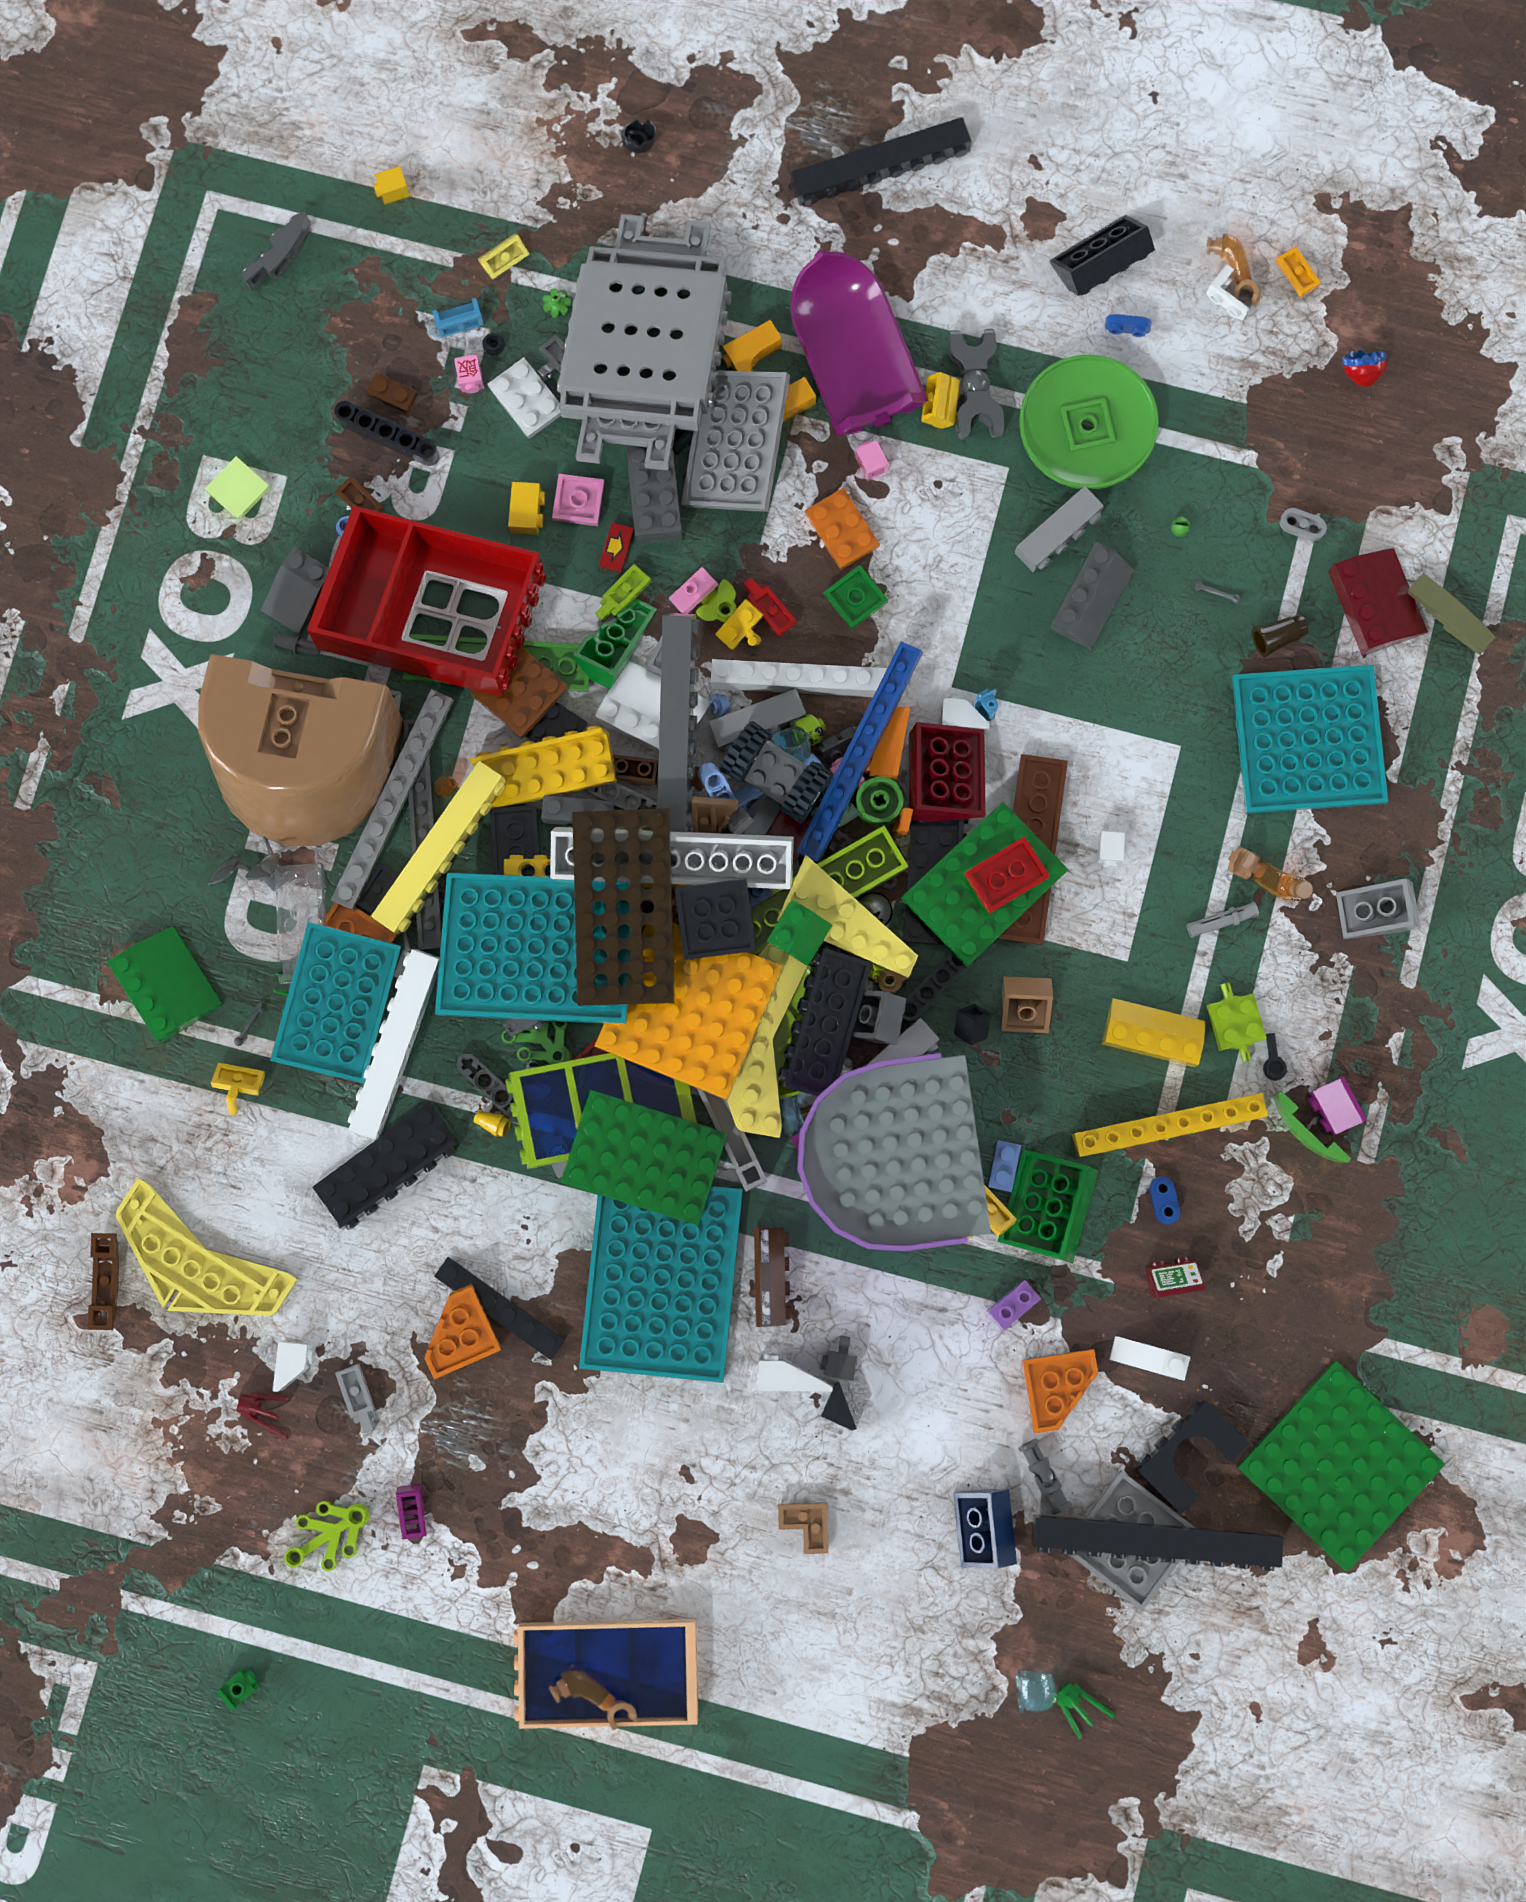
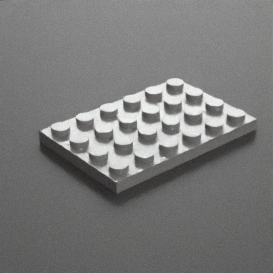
M715 370L718 378L717 385L712 387V393H714L713 407H709L708 415L702 412L699 431L693 432L681 505L691 508L768 512L790 375L787 372Z

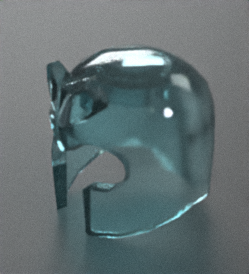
M790 727L772 735V743L802 763L806 764L811 755V745L804 729Z
M1018 1670V1674H1016V1687L1020 1690V1692H1017L1020 1713H1023L1024 1709L1037 1713L1050 1709L1057 1698L1053 1673Z

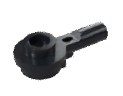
M1275 1033L1266 1034L1269 1059L1263 1065V1073L1271 1081H1278L1285 1077L1287 1066L1282 1058L1278 1056Z

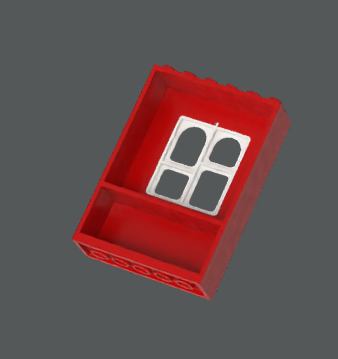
M353 506L307 631L319 650L502 697L504 691L509 689L511 677L509 676L511 670L517 666L518 656L516 655L519 648L522 649L524 646V632L526 627L529 628L531 625V612L533 607L538 605V592L540 586H544L547 574L544 573V563H542L540 554L537 552ZM430 580L453 585L454 589L447 608L439 609L421 603L426 586ZM465 589H470L494 596L499 602L497 614L487 620L458 614L456 609L462 592ZM424 614L453 623L448 640L444 646L430 644L409 637L416 615ZM462 627L478 628L486 634L487 645L482 651L469 654L455 649Z

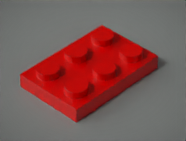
M1025 836L964 873V876L988 914L1050 877Z

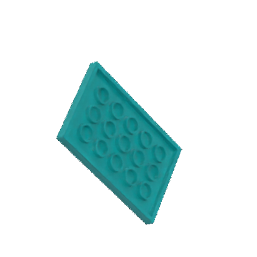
M307 921L270 1061L364 1084V1073L370 1064L372 1050L377 1038L401 946Z

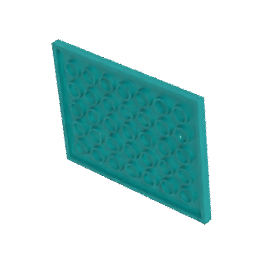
M447 873L435 1007L436 1015L627 1024L628 1004L578 1006L574 880L550 879V877ZM593 881V888L596 891H601L606 883L605 881ZM617 882V887L620 890H626L630 882ZM623 900L618 903L617 910L620 914L624 915L630 911L628 901ZM602 901L596 902L593 906L594 913L597 915L604 914L606 911L605 903ZM602 925L597 926L594 930V936L599 940L606 937V928ZM621 925L618 929V935L622 939L628 938L631 934L630 927L628 925ZM602 949L598 950L595 953L596 962L599 964L606 962L607 953ZM622 949L619 952V960L621 962L627 963L631 960L632 954L628 949ZM624 973L620 976L619 982L621 986H630V974ZM599 974L595 979V983L599 988H604L608 984V978L604 974Z
M711 1186L699 1226L605 1196H597L580 1369L724 1383L743 1189Z

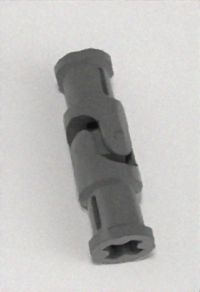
M1036 1438L1021 1445L1018 1449L1020 1452H1023L1029 1463L1028 1469L1035 1474V1482L1042 1495L1046 1496L1051 1505V1513L1055 1515L1068 1509L1072 1504L1066 1500L1061 1490L1062 1485L1054 1470L1050 1467L1048 1458L1043 1456L1038 1446L1039 1441ZM1052 1481V1483L1047 1487H1044L1042 1485L1044 1483H1049Z

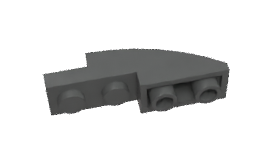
M304 210L299 214L293 215L284 227L275 230L272 237L269 238L273 247L265 250L257 261L247 265L240 274L245 284L251 290L268 276L275 282L298 256L311 225Z

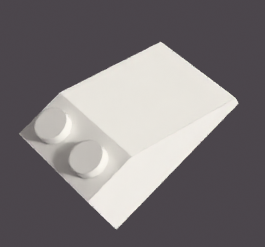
M764 1354V1359H759V1391L832 1392L831 1383L785 1359H779L778 1354Z

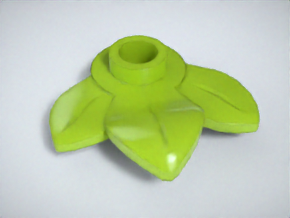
M723 579L718 589H713L701 601L703 606L696 610V614L705 621L718 619L721 622H726L736 611L737 607L734 603L736 592L731 583ZM724 608H728L730 610V612L726 615L722 614L721 612Z

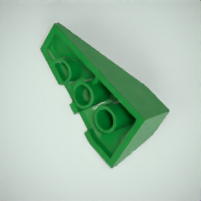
M639 599L634 600L618 612L615 618L608 623L602 624L595 633L587 635L573 654L574 660L592 681L610 690L631 660L653 620L657 608Z

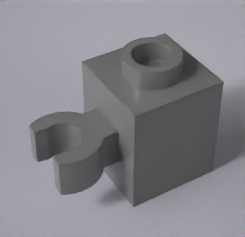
M840 1336L838 1352L828 1350L827 1356H822L820 1369L825 1370L824 1376L853 1381L857 1356L848 1354L850 1337Z

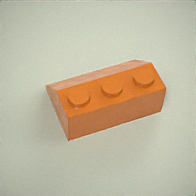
M896 707L873 753L872 760L869 761L865 769V773L869 774V779L883 776L897 782L910 707Z

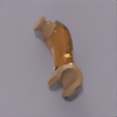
M1223 233V238L1216 237V240L1208 237L1206 254L1214 252V255H1221V259L1226 260L1230 267L1234 269L1233 275L1238 285L1235 287L1233 296L1239 300L1243 292H1250L1253 294L1251 304L1257 307L1260 303L1261 295L1258 285L1252 280L1249 263L1242 243L1237 237L1227 233Z
M1241 846L1232 851L1228 858L1230 862L1227 870L1243 879H1248L1251 876V879L1262 888L1285 901H1300L1310 897L1313 892L1312 885L1303 877L1286 873L1265 860H1260L1258 854Z
M578 1670L563 1672L560 1674L562 1679L556 1682L557 1686H549L557 1703L560 1702L561 1697L567 1698L572 1695L573 1698L582 1697L601 1710H606L607 1719L613 1731L618 1728L614 1721V1714L619 1709L627 1710L628 1718L637 1720L636 1710L631 1704L622 1700L615 1701V1697L584 1672Z

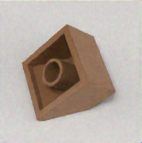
M1004 977L1001 1031L1049 1033L1053 1001L1051 978Z

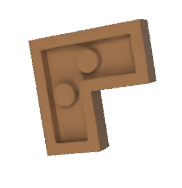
M827 1502L778 1504L779 1530L803 1529L804 1554L828 1553Z

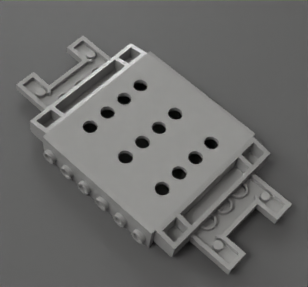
M621 214L615 248L590 246L586 264H581L580 274L576 283V295L573 299L572 315L569 319L568 336L565 340L564 357L561 361L560 378L557 381V391L561 393L559 409L562 418L582 419L576 452L577 461L600 463L603 443L647 447L645 468L669 470L675 430L699 431L702 412L708 415L709 407H713L714 393H712V387L717 385L718 378L715 369L716 366H720L721 362L719 346L724 344L725 334L722 329L723 325H727L728 321L726 305L731 304V291H728L725 277L726 262L725 258L706 257L711 231L710 222L688 220L685 239L681 240L642 236L644 217ZM614 283H619L623 287L621 291L614 293L610 291V286ZM637 285L645 288V291L640 295L632 292V289ZM660 287L668 290L667 294L663 297L655 295V291ZM680 290H688L690 296L686 299L679 298L677 294ZM610 323L615 326V329L611 333H605L602 331V327ZM628 326L638 328L634 335H627L625 333V329ZM651 328H658L660 330V334L657 337H650L647 335V332ZM674 330L683 332V336L677 340L672 339L670 334ZM599 364L607 366V371L603 374H597L594 369ZM620 367H628L630 373L626 376L618 375L617 371ZM643 369H651L653 375L650 378H642L640 372ZM667 371H673L676 373V377L671 381H667L663 378V374Z

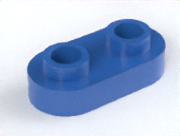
M1111 314L1106 317L1105 328L1114 335L1129 333L1135 337H1144L1151 331L1152 321L1146 317Z
M1156 1177L1149 1185L1155 1217L1163 1224H1172L1180 1216L1174 1184L1167 1177ZM1160 1184L1166 1186L1164 1193H1161L1158 1189ZM1167 1207L1172 1210V1214L1169 1217L1164 1214V1209Z

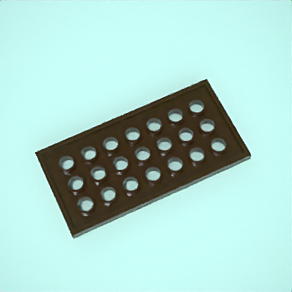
M670 809L572 812L578 1006L675 1003ZM644 827H649L652 830V837L647 841L641 840L639 836L640 830ZM619 828H625L628 831V838L623 842H619L615 837V833ZM595 829H601L604 832V838L601 842H594L591 838V834ZM645 851H649L653 855V861L649 865H643L640 861V855ZM620 852H626L629 856V861L624 866H619L616 862V856ZM602 853L604 855L605 862L602 866L596 867L593 865L592 857L594 854ZM646 875L651 876L654 880V884L650 889H644L641 886V879ZM621 876H626L629 879L630 884L626 890H620L617 887V880ZM597 877H602L606 883L601 891H596L593 888V881ZM626 900L630 904V911L622 915L618 912L617 905L620 901ZM645 900H651L654 903V910L649 914L644 913L641 909V905ZM598 901H602L606 905V911L602 915H597L593 911V906ZM646 924H652L655 928V934L651 938H646L642 934V928ZM599 925L604 926L607 930L606 937L601 940L594 936V930ZM621 925H628L631 929V934L626 939H622L618 935V929ZM647 948H652L656 953V957L652 962H646L643 959V952ZM601 949L608 956L603 964H599L595 960V953ZM622 949H628L632 954L631 960L627 963L619 960V952ZM648 972L656 976V983L651 987L646 986L643 981L644 975ZM624 973H628L632 977V984L629 987H623L619 982L620 976ZM599 974H604L608 978V984L604 988H599L595 983V979Z

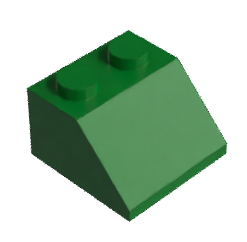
M791 899L767 942L809 966L831 929L832 924Z

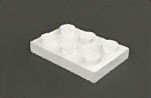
M524 357L487 384L529 439L561 416L559 401Z

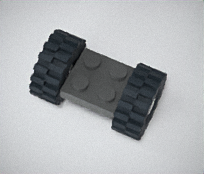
M750 721L734 740L733 745L730 746L728 753L721 763L720 771L738 783H742L744 780L780 803L783 813L802 824L822 798L834 774L814 761L808 766L772 743L770 741L773 735L771 732L754 721Z

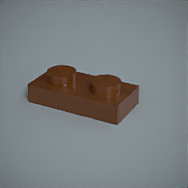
M375 373L366 391L367 396L406 414L409 413L418 396L417 391L378 373Z
M351 476L335 491V494L351 509L353 506L380 513L384 510V507Z

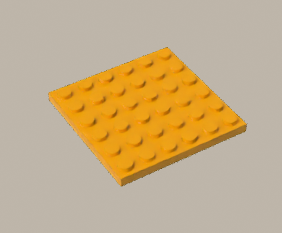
M673 923L675 1003L628 1004L627 1024L604 1023L595 1047L728 1100L783 966L749 952L684 960L680 925ZM646 924L642 933L643 936L651 938L655 934V928L652 924ZM647 948L643 952V959L646 962H652L656 957V953L652 948ZM651 972L646 973L643 978L644 984L649 987L653 986L656 983L655 974ZM630 975V985H631V984H632V977H631V975Z

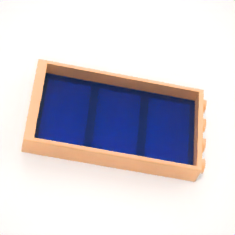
M696 1619L520 1623L518 1630H514V1645H518V1655L514 1656V1670H518V1680H515L514 1694L519 1696V1706H515V1721H519V1729L610 1727L607 1711L600 1705V1702L608 1694L615 1701L622 1700L631 1704L637 1713V1720L628 1718L627 1710H617L614 1714V1721L617 1726L698 1724ZM563 1678L571 1695L567 1698L561 1697L560 1702L557 1703L549 1686H557L556 1682Z

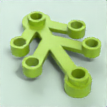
M329 1501L320 1502L316 1507V1511L320 1516L330 1514L344 1518L337 1524L311 1519L307 1514L300 1515L296 1519L297 1528L300 1530L308 1528L322 1531L323 1533L302 1547L295 1546L288 1549L284 1555L286 1565L292 1568L300 1566L304 1562L306 1555L329 1541L321 1567L327 1572L334 1570L337 1566V1559L335 1557L340 1535L348 1527L347 1543L342 1547V1554L346 1558L355 1556L358 1552L356 1542L359 1529L367 1524L370 1517L369 1510L365 1505L355 1503L349 1508L334 1506ZM322 1504L328 1506L327 1513L321 1511L320 1507ZM355 1511L361 1513L362 1517L360 1520L354 1518ZM301 1518L307 1519V1526H302L300 1524ZM347 1546L353 1547V1554H348L346 1552ZM293 1552L299 1553L300 1559L298 1561L293 1560ZM327 1559L333 1561L332 1568H328L325 1565Z

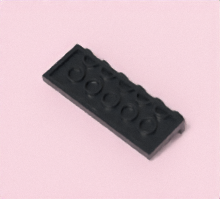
M968 819L937 822L911 820L906 893L967 836V833H963L964 824H968ZM905 904L903 942L946 946L920 917Z
M819 948L810 962V965H812L810 974L806 975L803 985L805 992L797 1005L798 1017L791 1026L790 1033L792 1038L784 1051L785 1063L780 1068L777 1077L779 1086L817 1097L841 1076L872 962L826 948Z
M427 1102L312 1188L338 1223V1228L351 1230L360 1223L358 1220L364 1214L369 1216L380 1208L378 1206L379 1203L385 1199L388 1202L399 1194L398 1189L404 1185L409 1187L418 1180L417 1176L423 1171L428 1173L438 1165L436 1162L443 1156L445 1159L457 1152L456 1147L460 1144L431 1103Z

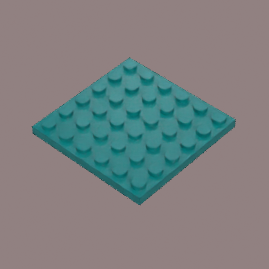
M1374 665L1236 674L1232 676L1245 814L1388 803Z

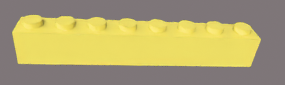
M480 761L476 764L371 915L372 918L398 935L409 928L411 917L415 912L418 913L425 903L423 900L428 893L431 894L438 885L437 880L441 874H445L452 865L450 861L455 854L458 855L465 846L464 841L468 835L474 834L479 826L477 822L482 815L488 814L492 807L491 802L496 796H500L504 791L506 780L500 774Z

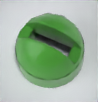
M1182 516L1174 519L1171 525V531L1174 535L1182 537L1189 532L1190 521L1186 517ZM1176 523L1186 524L1187 526L1176 525Z

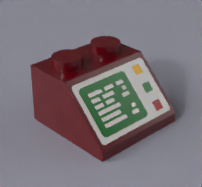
M1189 1256L1176 1258L1174 1264L1166 1265L1165 1260L1151 1262V1267L1145 1268L1150 1297L1159 1298L1206 1290L1197 1260L1190 1261Z

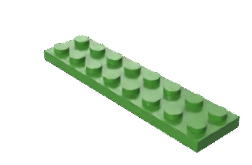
M409 634L411 639L438 646H444L449 637ZM459 637L455 649L469 654L479 653L487 645V638ZM525 641L523 648L566 683L569 687L567 691L589 692L590 678L573 658V654L580 644ZM403 672L404 681L449 684Z

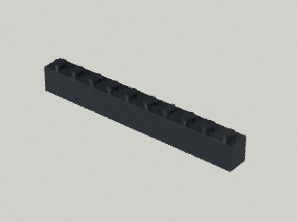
M1033 1514L1031 1545L1037 1548L1038 1552L1052 1553V1549H1060L1062 1554L1077 1555V1551L1087 1552V1556L1101 1557V1553H1109L1111 1558L1126 1559V1555L1136 1556V1560L1151 1561V1557L1161 1558L1160 1561L1165 1563H1175L1176 1559L1185 1560V1564L1200 1565V1561L1210 1562V1566L1225 1567V1563L1235 1564V1568L1250 1569V1565L1259 1566V1570L1274 1571L1275 1567L1282 1568L1283 1537L1279 1534Z

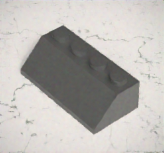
M1095 542L1058 610L1050 630L1091 650L1134 571L1133 568L1117 552Z

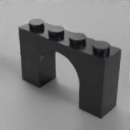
M1205 1400L1201 1402L1196 1401L1188 1409L1190 1414L1184 1420L1182 1418L1178 1419L1171 1427L1173 1431L1167 1437L1163 1435L1154 1444L1156 1447L1150 1455L1145 1453L1137 1462L1139 1466L1136 1470L1180 1514L1198 1496L1181 1480L1175 1471L1173 1457L1178 1445L1189 1437H1205L1231 1461L1249 1445Z

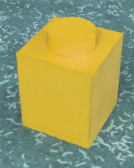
M400 166L374 174L377 183H374L373 186L377 198L382 196L384 204L410 197Z

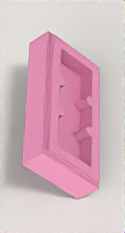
M701 567L668 599L682 614H688L718 586V583Z

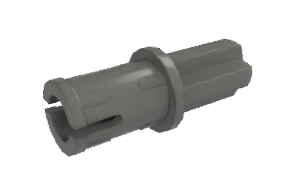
M277 632L274 637L275 647L293 650L296 654L298 652L313 656L320 654L321 650L316 648L313 641L302 639L300 635L295 637Z

